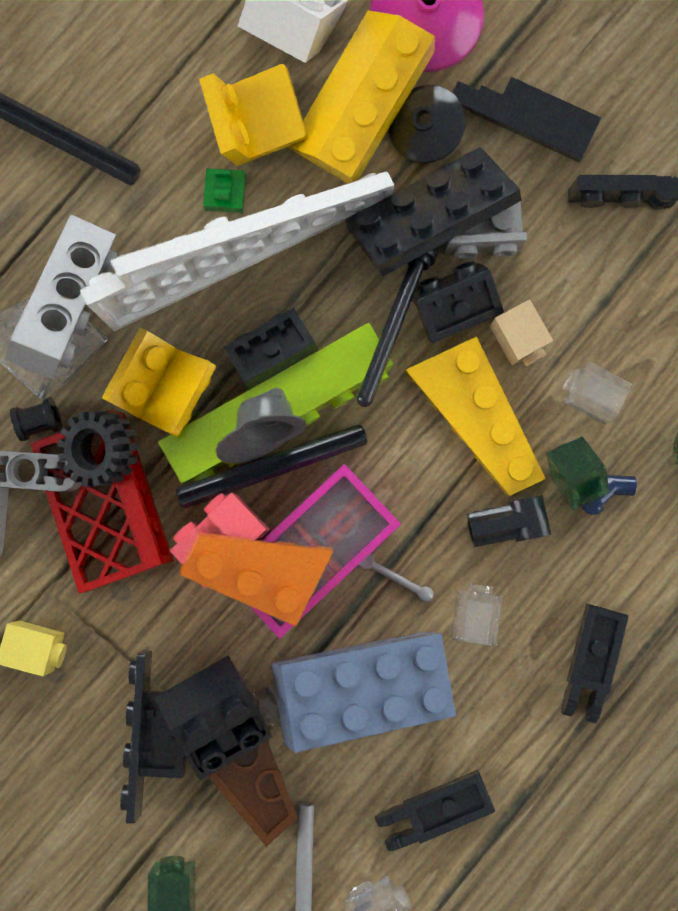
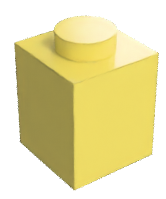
M23 621L7 623L0 646V665L39 676H46L54 672L55 668H60L63 663L67 645L62 644L65 633Z

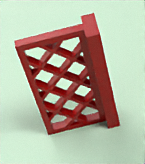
M109 410V412L120 414L119 419L126 418L124 412ZM59 432L30 443L33 453L46 454L45 448L58 444V440L66 439V436ZM99 434L101 445L96 456L93 455L98 464H101L106 454V447L102 436ZM137 450L132 451L131 454L138 457L137 463L128 465L133 471L130 475L123 476L124 480L113 483L108 494L94 486L86 487L81 485L73 506H70L61 501L59 491L45 490L79 594L174 561L172 553L169 551L170 547ZM48 468L47 476L54 477V473L57 475L56 477L63 479L71 478V475L66 474L63 469ZM88 491L105 499L96 519L80 511ZM117 492L119 494L120 500L115 498ZM112 503L123 508L127 518L121 531L104 523ZM76 517L93 525L85 544L73 537L71 528ZM100 529L118 537L109 557L92 548ZM130 530L133 538L128 535ZM124 542L137 548L141 564L128 567L116 561ZM88 555L106 563L99 579L88 582L83 568ZM113 567L120 570L116 573L110 574Z

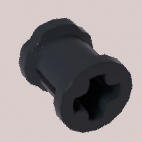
M51 397L44 398L43 403L24 409L15 407L10 409L13 429L20 441L29 440L31 435L52 430L53 432H58L62 430L60 413L55 401Z

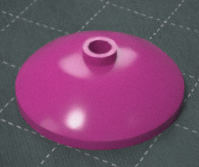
M371 0L370 11L402 16L435 36L434 54L423 72L440 71L459 63L472 51L481 34L484 20L482 0H433L435 4L431 6L425 5L422 2L423 0Z

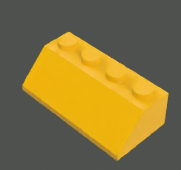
M368 10L303 120L307 138L288 146V148L347 184L358 181L434 54L435 36L402 16Z

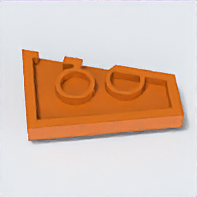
M198 533L180 569V575L297 626L334 550L326 546L316 545V547L295 545L289 542L278 541V543L256 541L244 537Z

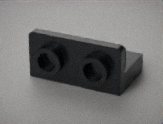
M469 261L452 269L453 274L441 279L439 277H430L418 283L412 302L416 304L427 338L432 344L504 313L489 268L480 263L475 264L474 261Z
M294 308L283 314L273 316L264 325L249 333L238 336L232 343L224 347L248 390L318 351L315 341Z

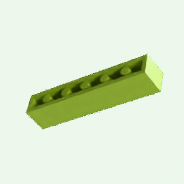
M368 322L186 425L178 437L170 434L158 441L181 484L186 485L215 475V470L227 464L218 459L215 450L218 443L236 429L237 411L241 403L247 399L256 397L273 388H280L284 391L294 415L304 419L306 426L320 418L318 412L332 404L333 408L337 409L353 400L355 396L352 392L361 387L379 341L370 323ZM390 358L380 384L389 379L387 372L391 371L393 366ZM228 463V465H229L230 468H233V467H235V466L241 464V463H236V464H234V463Z

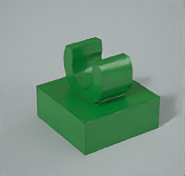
M206 168L203 201L205 211L243 213L246 186L245 171Z

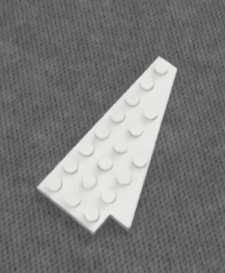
M387 171L377 175L371 173L358 181L305 197L304 194L296 195L284 202L283 205L230 222L227 217L217 218L209 222L202 231L183 235L171 241L111 260L116 273L106 272L95 276L89 281L90 286L81 289L80 292L86 305L115 332L344 222L363 209L392 195L394 183Z

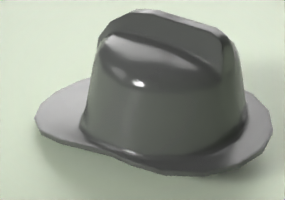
M273 388L241 403L237 411L236 429L218 443L215 450L217 457L223 462L234 464L259 459L287 440L303 433L307 428L306 421L300 416L294 415L284 391L280 388Z

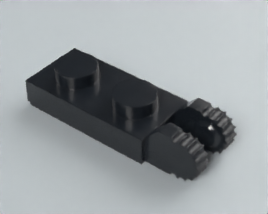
M579 175L568 189V202L581 203V206L585 208L600 207L605 203L619 202L620 207L634 208L646 202L652 209H666L674 206L676 201H678V178L676 176L672 178L671 176Z
M586 603L566 680L568 685L565 689L561 705V713L570 717L574 715L581 687L593 690L586 706V721L597 723L606 694L610 693L629 615Z
M475 770L404 800V804L395 805L377 814L375 820L379 827L392 825L407 817L410 818L413 828L394 833L385 840L387 850L392 852L418 841L421 844L494 813L495 808L480 772Z

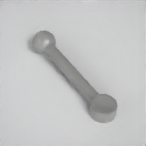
M370 554L359 564L361 568H371L415 592L423 602L431 601L434 596V592L430 587H420L375 562Z

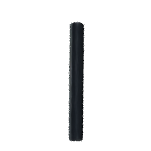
M0 93L1 119L128 185L136 183L141 173L137 163Z
M355 425L186 484L176 489L179 504L182 508L187 509L212 500L221 493L226 495L356 449L368 443L367 435L362 425Z

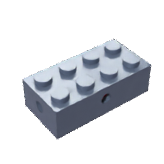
M424 631L271 662L284 744L295 753L456 716L441 633Z

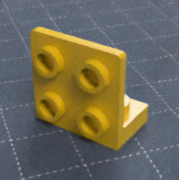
M284 64L277 65L232 85L229 83L225 84L214 73L199 79L220 153L235 165L240 166L307 138L289 71Z
M139 328L101 398L135 417L178 437L182 429L190 421L192 411L202 392L208 387L216 365L208 360L176 349L148 330Z

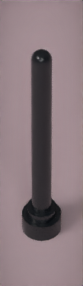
M439 246L407 263L408 268L357 395V403L361 407H368L373 402L423 271L428 270L429 267L434 265L440 251Z

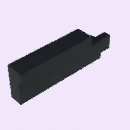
M514 77L510 78L503 95L483 85L477 90L460 81L457 82L452 92L460 101L462 107L469 110L470 113L577 162L582 160L601 120V117Z

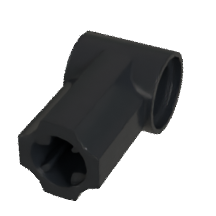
M543 495L507 502V506L488 508L466 514L473 547L516 539L517 542L551 535Z

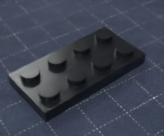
M479 147L372 206L363 209L345 221L351 235L383 277L521 202V192L505 172Z

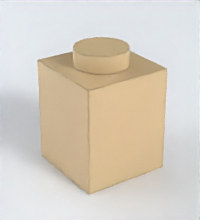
M530 299L496 317L489 326L511 366L523 361L527 367L547 355L544 349L553 342L551 335Z

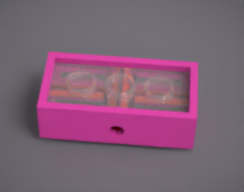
M344 464L262 541L278 543V541L289 542L295 545L316 547V545L326 546L334 550L301 616L302 618L392 534L401 523ZM251 607L279 639L294 626Z

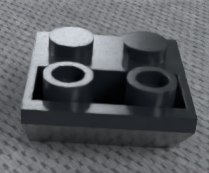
M229 655L154 697L171 734L200 780L219 771L227 764L273 738Z

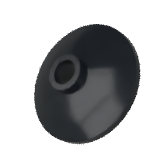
M423 85L413 88L389 128L390 139L396 150L410 161L417 163L439 161L451 154L463 137L465 131L464 110L457 97L443 87ZM423 114L431 116V120L427 125L418 124V119Z

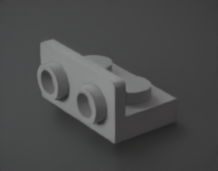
M521 202L443 243L444 255L454 254L456 259H470L477 257L478 253L493 252L495 257L516 255L517 251H521L527 242V233L523 232Z

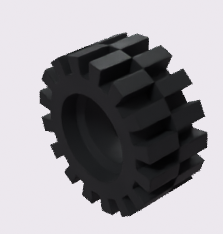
M109 411L82 412L77 414L78 417H71L67 421L70 426L63 427L60 432L66 436V439L58 440V447H64L65 452L58 454L59 461H67L68 464L63 467V470L66 474L74 473L71 480L75 483L82 482V486L86 487L101 486L124 480L123 476L131 474L133 469L128 465L137 463L138 457L131 454L132 451L139 450V443H131L130 438L137 435L134 429L126 430L130 424L126 418L119 419L120 414ZM95 433H99L102 436L106 447L105 458L101 464L95 461L91 451V443Z

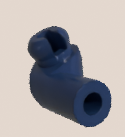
M599 475L595 477L582 492V509L587 514L597 515L603 511V505L613 495L634 496L637 488L636 477L619 475Z

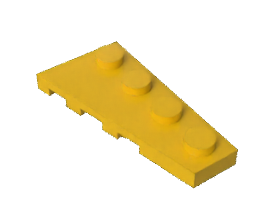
M477 337L405 370L406 375L413 383L415 382L425 394L426 399L440 412L452 427L451 429L460 440L464 441L474 453L475 458L507 496H511L546 479Z

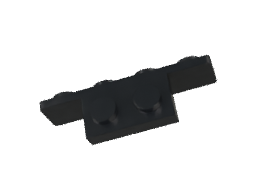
M143 650L137 653L136 660H131L129 666V684L135 685L134 701L128 702L126 710V726H132L131 743H126L123 754V767L129 768L128 785L124 784L122 787L120 808L126 811V823L135 824L142 815L144 776L183 778L185 775L186 756L171 734L154 698L163 693V691H150L152 651Z

